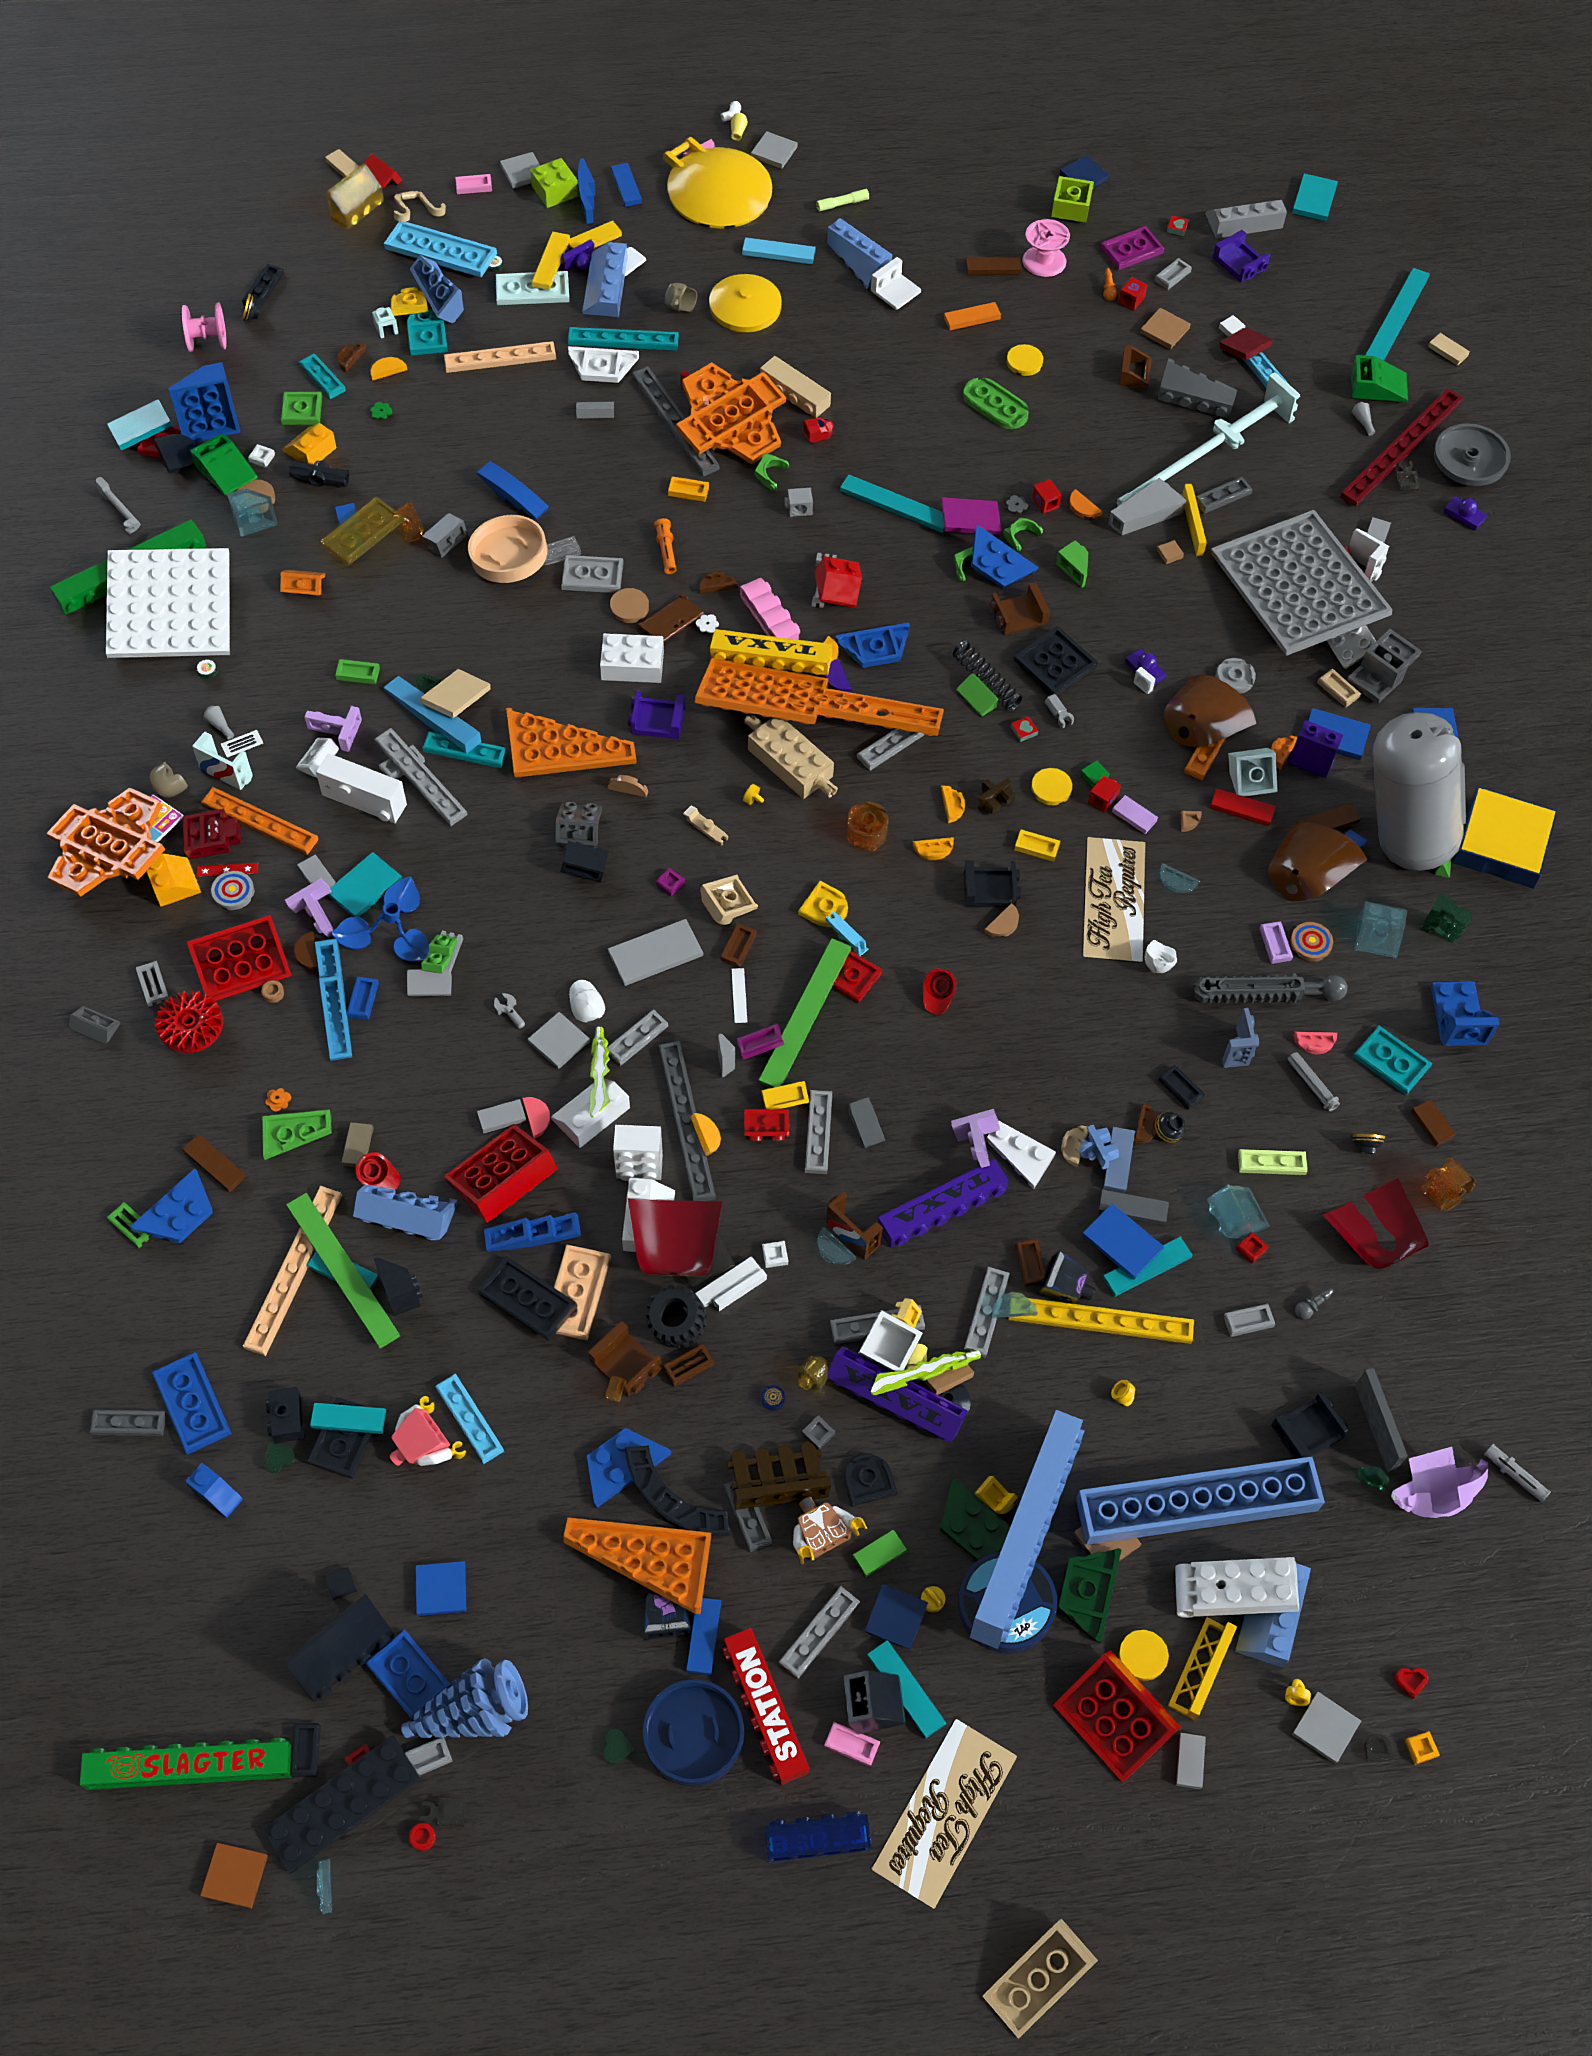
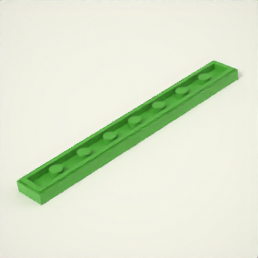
M831 939L782 1034L784 1045L775 1048L759 1079L760 1084L770 1088L782 1086L851 951V946Z
M307 1193L286 1204L378 1347L381 1349L399 1338L400 1334Z

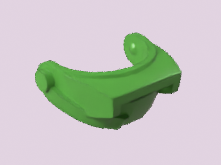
M764 454L754 474L763 486L770 490H776L777 484L767 476L766 468L777 466L787 469L789 463L776 456Z
M1019 518L1003 531L1005 539L1018 552L1021 550V545L1015 539V533L1021 530L1033 531L1037 535L1043 533L1042 527L1038 526L1034 521L1025 518Z
M973 547L954 555L958 579L962 582L966 580L962 571V563L971 560L973 557Z

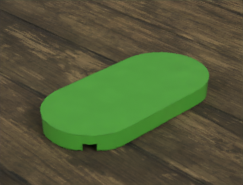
M974 378L966 383L963 393L965 402L998 426L1006 429H1016L1027 422L1029 413L1027 404L995 381L988 378H983V380Z

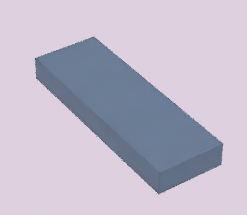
M1113 1127L1110 1144H1116L1119 1150V1157L1109 1161L1103 1189L1126 1193L1134 1130Z

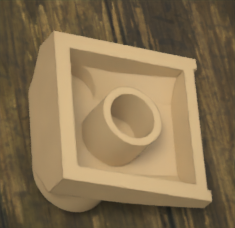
M738 875L703 884L700 889L703 904L713 919L719 924H729L734 917L748 913L758 907L739 880Z

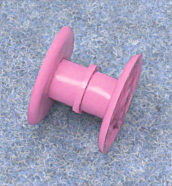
M1050 219L1031 223L1025 235L1027 241L1033 247L1029 248L1023 255L1022 262L1024 267L1030 273L1042 277L1055 276L1061 273L1066 267L1067 261L1065 255L1059 249L1065 247L1069 242L1070 233L1068 228L1064 224Z
M220 303L215 304V317L205 318L202 315L201 318L191 319L188 307L182 305L183 330L188 351L192 352L194 350L195 337L207 339L208 336H218L221 348L226 349V330Z

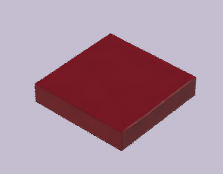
M1247 327L1220 341V349L1244 360H1248L1272 346L1271 338Z

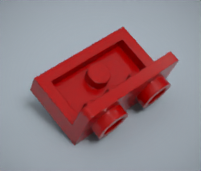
M744 1109V1135L749 1136V1141L762 1140V1136H771V1140H785V1136H789V1109Z

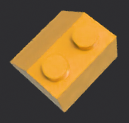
M318 423L308 427L282 450L296 461L314 464L315 461L323 460L335 450L336 443L333 432Z
M161 854L146 870L161 907L201 893L187 857Z

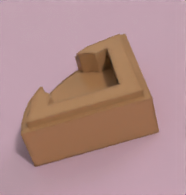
M1181 811V832L1194 829L1200 821L1202 811Z

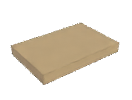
M457 669L423 695L421 703L454 718L490 690V683Z

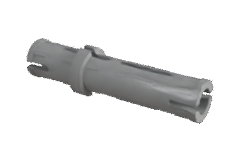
M1492 1444L1484 1453L1485 1456L1501 1468L1500 1471L1503 1474L1507 1473L1541 1503L1551 1493L1550 1490L1546 1489L1532 1475L1514 1462L1515 1458L1508 1457L1495 1444ZM1498 1458H1502L1507 1464H1509L1513 1469H1515L1516 1472L1512 1471ZM1519 1474H1521L1525 1479H1527L1531 1484H1533L1536 1487V1489H1534L1527 1482H1525L1519 1476Z

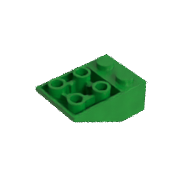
M1356 355L1351 369L1352 398L1408 402L1406 372L1375 356Z
M223 433L190 450L196 469L224 495L232 493L258 478L234 443Z

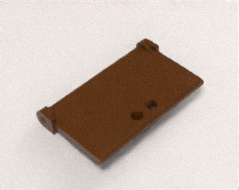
M682 593L672 603L643 623H639L638 628L650 636H663V642H665L673 635L684 630L686 626L702 616L704 612Z

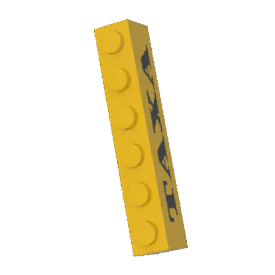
M718 629L714 631L710 646L711 659L715 658L775 668L777 670L814 673L816 675H828L832 660V644Z

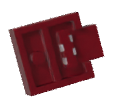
M224 809L183 816L184 852L190 860L230 852V846L242 844L240 824L236 818L229 819Z

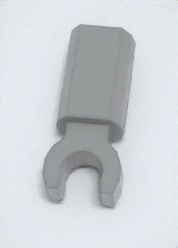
M1054 694L1047 697L1045 705L1053 716L1058 719V725L1063 729L1065 727L1064 720L1069 721L1072 725L1074 723V716L1067 712V709L1057 695Z

